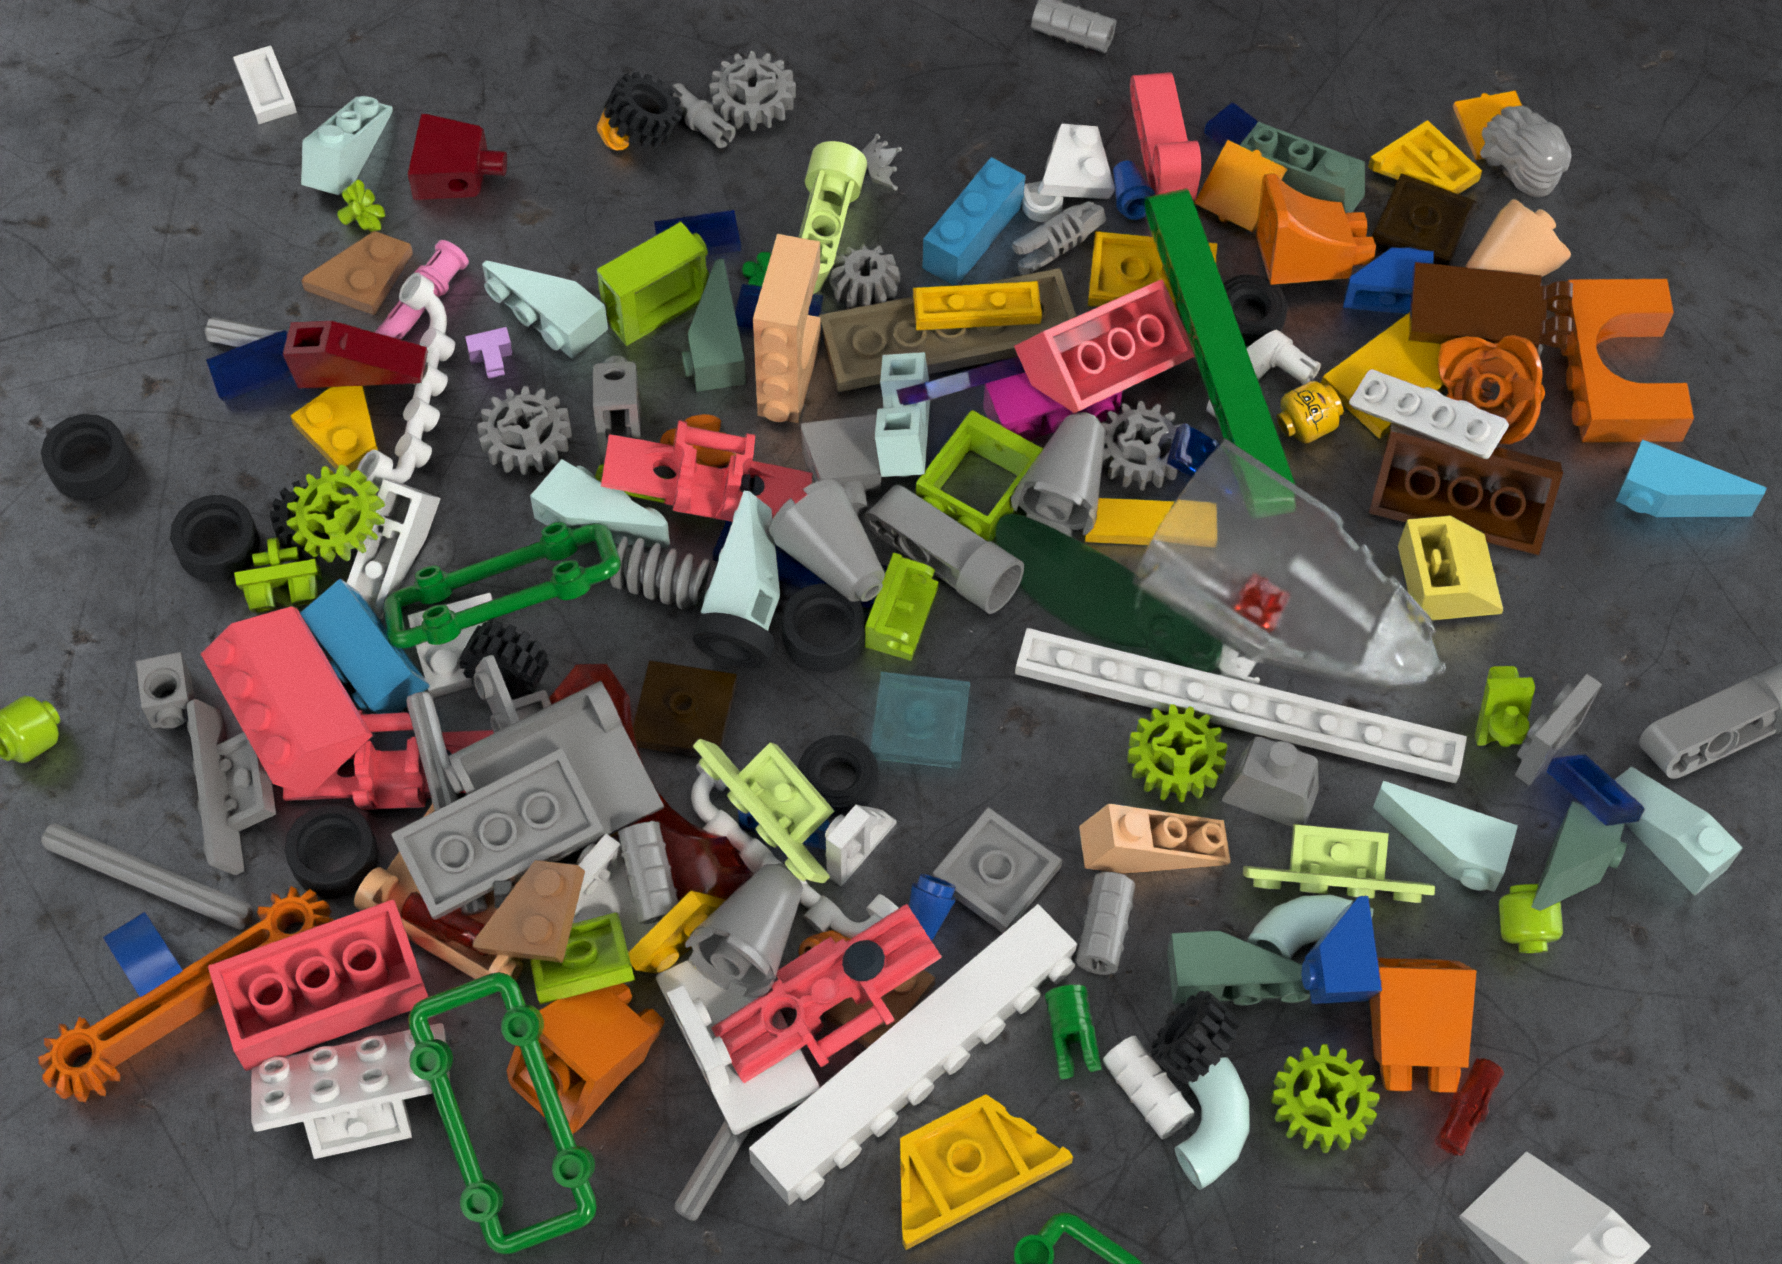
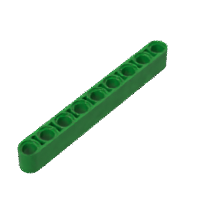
M1184 188L1145 197V212L1148 225L1251 516L1256 518L1297 508L1298 495L1292 473L1189 190Z

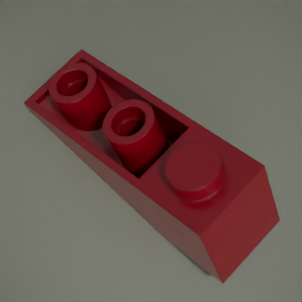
M332 320L291 322L283 351V356L298 388L422 383L428 349L425 346Z

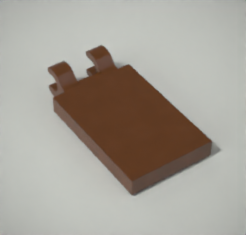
M1415 262L1412 273L1408 340L1442 344L1452 339L1469 336L1479 337L1491 343H1498L1505 336L1516 335L1532 341L1537 350L1539 344L1549 345L1554 348H1565L1567 346V335H1571L1572 318L1568 316H1554L1547 319V310L1554 313H1567L1568 300L1573 298V283L1556 281L1549 285L1541 286L1542 275Z

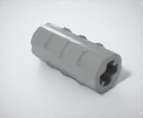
M1039 0L1033 13L1031 29L1047 34L1049 37L1053 36L1065 40L1067 43L1071 42L1083 46L1085 49L1089 48L1106 53L1114 36L1116 19L1101 15L1099 12L1095 13L1083 9L1081 6L1077 7L1064 3L1062 0Z
M651 821L635 824L618 831L622 849L621 856L624 858L628 874L626 879L630 883L633 895L632 902L635 904L639 924L659 922L678 904L677 889L674 887L670 871L672 867L668 862L665 850L666 844L663 842L659 822Z
M1108 871L1096 874L1091 894L1088 895L1089 904L1087 913L1083 917L1082 935L1078 939L1080 944L1076 963L1079 967L1094 974L1108 975L1116 973L1121 953L1125 949L1123 942L1125 933L1129 928L1127 923L1130 911L1133 908L1132 900L1136 885L1133 880L1123 874Z

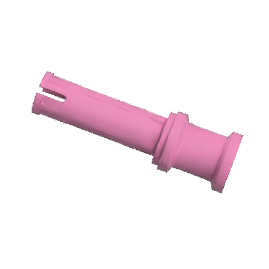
M446 240L438 241L435 245L436 252L426 265H420L415 270V273H420L434 283L433 293L437 297L446 294L449 290L448 283L458 270H464L469 264L465 253L456 245ZM399 300L375 333L402 340L426 308L414 310Z

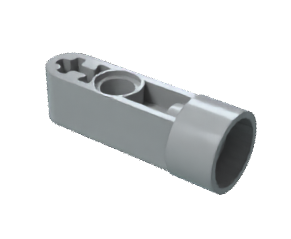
M894 485L864 516L866 524L877 537L913 561L926 564L935 569L934 575L954 587L958 594L989 614L1000 610L1010 600L1021 582L1024 573V563L995 543L987 542L903 486Z
M1782 662L1655 721L1642 733L1639 746L1669 778L1677 779L1768 736L1782 732Z

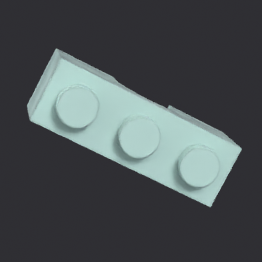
M925 352L883 355L880 377L883 409H877L875 442L881 477H905L925 474L931 397Z

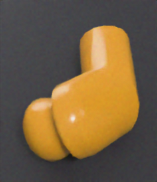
M603 111L596 128L598 134L609 149L615 151L626 149L629 145L630 137L625 134L621 138L616 134L619 128L610 127L608 122L611 118H605Z

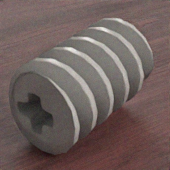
M624 536L617 548L621 567L617 574L610 578L612 587L622 589L627 585L628 592L635 595L643 590L644 596L651 600L660 595L661 602L666 605H670L676 600L677 606L681 610H687L692 605L695 607L698 604L706 588L710 560L704 559L698 569L693 568L694 556L688 553L682 563L679 564L677 563L676 549L671 548L666 557L661 558L660 544L655 543L649 553H645L644 539L638 538L633 547L630 548L628 547V539Z

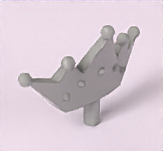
M876 134L874 139L862 150L867 160L866 169L869 171L872 182L897 191L898 186L894 185L889 178L893 172L897 171V167H890L889 164L896 154L902 151V148L898 146L897 148L883 149L888 145V142L885 140L878 142L880 135Z

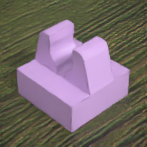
M507 327L465 336L471 365L484 362L488 379L505 375L502 357L512 355Z

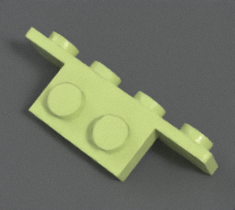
M699 739L693 747L702 756L699 760L700 766L713 779L717 781L721 779L731 790L727 797L741 812L745 814L750 812L759 823L756 827L758 834L772 847L776 848L779 846L787 855L788 859L785 861L787 868L803 882L808 879L824 884L830 878L829 874L802 843L834 812V809L777 744L770 742L740 772L716 744Z
M1293 824L1289 870L1243 866V876L1254 878L1253 887L1281 889L1282 881L1300 883V891L1319 894H1328V885L1347 887L1346 895L1353 897L1368 896L1369 898H1374L1375 890L1392 891L1393 900L1421 903L1422 894L1435 895V886L1429 883L1385 879L1389 833Z

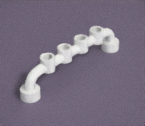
M414 273L409 276L399 293L400 301L414 310L426 308L430 316V326L420 340V345L428 349L422 383H414L413 399L407 404L403 413L404 419L407 420L405 434L399 439L395 447V454L399 457L398 464L395 469H392L393 461L391 458L377 450H371L363 457L357 468L367 477L366 481H372L378 488L381 487L383 479L403 484L410 479L415 467L420 468L429 460L432 448L421 440L423 431L429 432L432 430L440 417L439 410L429 405L431 395L434 397L438 396L444 390L448 381L447 375L439 371L437 367L439 361H446L452 355L456 345L453 339L445 335L447 315L440 299L433 293L434 283L420 273Z
M698 763L696 769L700 775L693 784L691 801L694 811L706 823L701 829L704 836L719 849H722L727 842L740 851L735 857V861L751 876L766 864H783L762 842L748 835L730 815L723 810L717 809L710 802L709 793L712 788L715 787L723 791L727 785L721 779L719 781L713 779ZM800 880L803 886L800 903L809 909L803 918L818 933L826 932L831 928L852 939L899 909L888 898L878 894L866 907V911L871 917L864 922H853L830 899L823 895L821 896L806 881Z

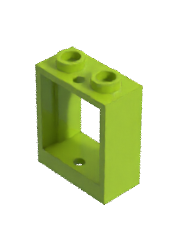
M682 222L596 269L601 302L605 305L607 323L626 346L699 305L710 275L706 267L705 257L708 255V249L701 236L697 233L692 234Z
M971 410L925 470V474H922L916 482L915 495L987 542L992 541L1014 512L1011 497L1015 487L1043 448ZM969 450L1017 475L1014 482L988 516L940 490Z

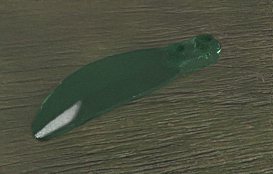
M1008 514L998 521L995 531L998 546L1024 563V573L1020 585L1042 608L1054 617L1093 637L1120 645L1147 648L1176 665L1208 673L1219 666L1222 659V641L1219 635L1181 612L1167 607L1160 595L1149 584L1125 566L1088 545L1034 519L1017 514ZM1164 631L1167 632L1169 635L1166 637H1159L1156 635V633ZM1201 652L1206 654L1207 656L1195 657L1193 656V654Z

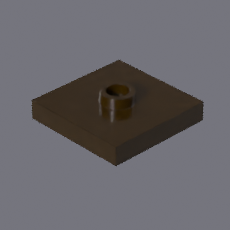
M1401 173L1373 231L1374 242L1389 248H1416L1418 250L1434 251L1433 264L1449 266L1472 217L1477 201Z
M649 660L630 736L633 746L702 758L693 747L699 739L716 744L722 750L737 685V674Z

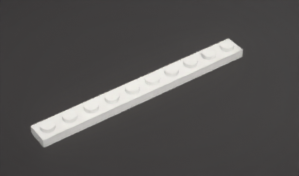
M1030 628L1026 629L1015 669V674L1145 707L1157 708L1169 712L1170 704H1175L1178 714H1185L1186 709L1191 706L1194 707L1193 717L1198 720L1208 714L1210 716V723L1455 784L1460 776L1467 736Z

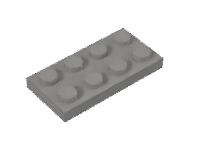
M560 748L391 833L432 918L436 920L493 891L495 881H513L521 877L535 860L550 862L606 832L563 748Z

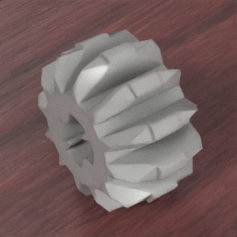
M864 242L860 250L855 251L847 246L844 256H836L833 270L830 274V286L834 290L837 303L847 302L848 309L893 301L897 295V287L900 283V271L896 267L893 254L884 255L881 245L873 250H868Z

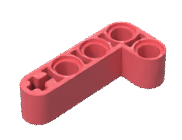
M1172 72L1133 75L1130 79V98L1147 181L1156 195L1187 188L1193 202H1195L1201 175V152L1197 140L1188 141L1173 74Z

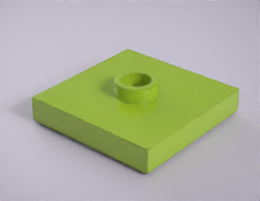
M618 912L572 923L563 963L530 959L540 1005L635 980Z

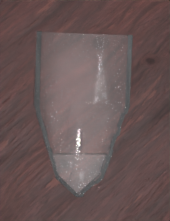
M1224 439L1182 490L1156 530L1135 570L1132 584L1251 661L1382 696L1431 683L1446 671V662L1440 663L1431 637L1436 633L1431 617L1394 576L1388 579L1370 559L1374 554L1365 544L1359 547L1341 527L1345 523L1335 511L1227 439Z

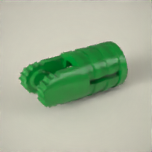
M1083 985L1060 986L1045 993L1048 1014L1051 1018L1050 1025L1051 1029H1053L1052 1039L1060 1079L1074 1077V1062L1070 1044L1081 1043L1083 1059L1090 1072L1102 1070L1095 1028L1092 1025V1016L1089 1012L1090 1005L1089 1001H1087V987Z

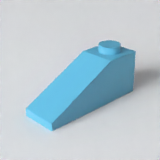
M1642 439L1629 466L1616 502L1628 506L1635 512L1646 513L1654 517H1752L1767 488Z

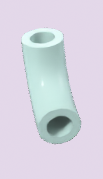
M1334 895L1298 897L1274 907L1255 926L1247 941L1291 960L1293 955L1302 946L1311 942H1317L1352 900ZM1370 907L1372 918L1374 909Z
M1228 1057L1219 1058L1221 1060L1216 1066L1213 1064L1209 1066V1072L1206 1075L1202 1076L1199 1074L1197 1081L1193 1083L1189 1081L1188 1083L1201 1105V1122L1197 1131L1174 1149L1186 1176L1199 1190L1213 1183L1237 1161L1250 1132L1249 1098L1235 1067Z

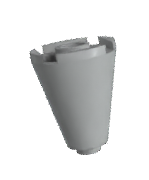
M1085 412L1067 416L1015 487L1011 497L1012 507L1017 511L1018 506H1020L1027 513L1024 520L1029 524L1048 533L1070 537L1073 530L1084 529L1082 535H1086L1094 528L1097 519L1105 441V429L1100 424L1098 418Z
M824 479L808 485L803 489L807 496L796 504L790 498L774 516L769 532L774 538L775 544L852 602L871 600L881 591L885 573L846 490L835 479Z
M785 864L764 865L691 933L686 941V948L691 946L693 949L689 957L692 964L707 979L723 989L728 990L732 982L747 988L743 995L744 997H763L771 989L777 975L803 892L800 880Z

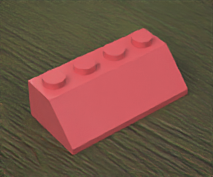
M1163 279L1047 329L1014 346L1031 385L1073 413L1195 357L1186 330Z
M293 606L231 623L201 653L203 660L270 780L277 786L309 797L373 736L299 610Z
M394 899L208 966L233 1051L245 1071L260 1066L269 1058L286 1057L411 1011L417 1002L429 997Z

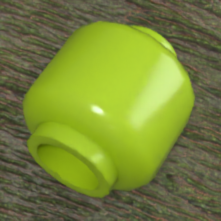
M24 695L0 710V757L6 761L12 759L15 762L24 764L57 743L59 737L57 724L60 723V717L53 705L48 701L40 702L34 697Z
M1539 884L1509 887L1510 894L1502 896L1499 900L1501 937L1507 943L1518 944L1519 953L1548 952L1547 943L1559 940L1563 934L1561 901L1541 911L1531 907Z

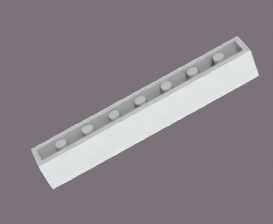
M1037 904L749 1147L751 1164L788 1206L799 1197L803 1201L810 1198L824 1184L825 1180L822 1177L836 1165L841 1169L850 1164L861 1152L860 1144L873 1133L877 1137L886 1133L898 1120L896 1113L909 1102L913 1106L922 1102L934 1089L935 1085L933 1082L945 1071L949 1075L958 1071L969 1059V1051L981 1040L984 1044L994 1040L1005 1028L1006 1024L1004 1021L1016 1010L1022 1014L1030 1009L1041 995L1038 991L1050 981L1058 984L1066 978L1075 967L1073 961L1077 943Z

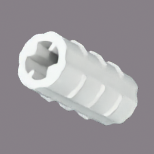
M1131 1036L1111 1049L1103 1058V1064L1116 1079V1084H1119L1129 1096L1131 1103H1134L1145 1117V1122H1149L1163 1140L1183 1128L1195 1116V1112L1183 1098L1181 1091H1178L1169 1080L1166 1072H1163L1152 1058V1053H1148L1136 1036Z

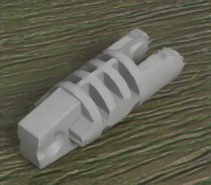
M1090 201L1080 206L1074 205L1014 241L1012 247L1016 254L1024 255L1028 253L1025 258H1022L1017 263L1019 273L1021 275L1032 274L1083 242L1090 233L1106 222L1104 208Z

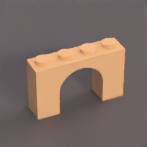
M777 234L753 316L757 416L766 417L774 422L788 421L799 423L821 342V317L810 316L808 311L820 270V241Z

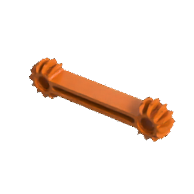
M290 886L287 897L283 899L278 894L272 892L270 899L273 905L271 907L258 906L257 914L262 920L261 922L189 965L181 973L144 996H139L91 1027L88 1021L81 1017H78L72 1030L65 1024L59 1023L58 1032L61 1036L58 1039L44 1038V1046L50 1052L38 1057V1064L43 1070H46L42 1074L44 1083L49 1088L56 1087L55 1092L57 1095L66 1100L74 1094L79 1102L86 1103L90 1091L93 1089L98 1095L106 1096V1087L103 1084L107 1080L112 1082L120 1081L121 1075L114 1067L218 1003L208 969L209 965L334 921L333 918L329 917L332 912L329 904L324 900L318 901L316 893L311 889L300 896L298 890ZM304 922L303 927L298 932L293 934L284 933L290 924ZM87 1052L92 1053L91 1058L86 1064L80 1067H73V1063L79 1055Z

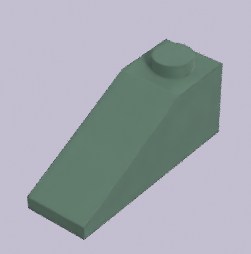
M718 259L714 262L688 331L689 351L682 352L685 376L694 377L696 392L746 384L745 360L724 259Z
M1572 801L1554 838L1531 907L1541 911L1600 883L1608 866L1617 869L1627 847V843L1620 841L1625 823Z

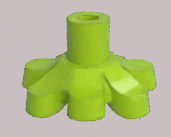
M357 179L351 186L342 191V196L348 203V206L337 212L338 218L344 225L357 220L363 230H369L370 232L381 230V223L378 219L385 217V211L381 205L372 204L375 201L373 192L370 189L365 190L364 183Z

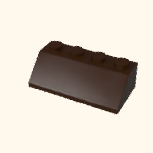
M1391 423L1369 513L1406 522L1407 519L1452 516L1485 534L1487 543L1539 555L1563 476L1561 462L1496 447L1488 459H1483Z

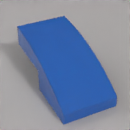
M145 912L103 937L140 997L183 971Z

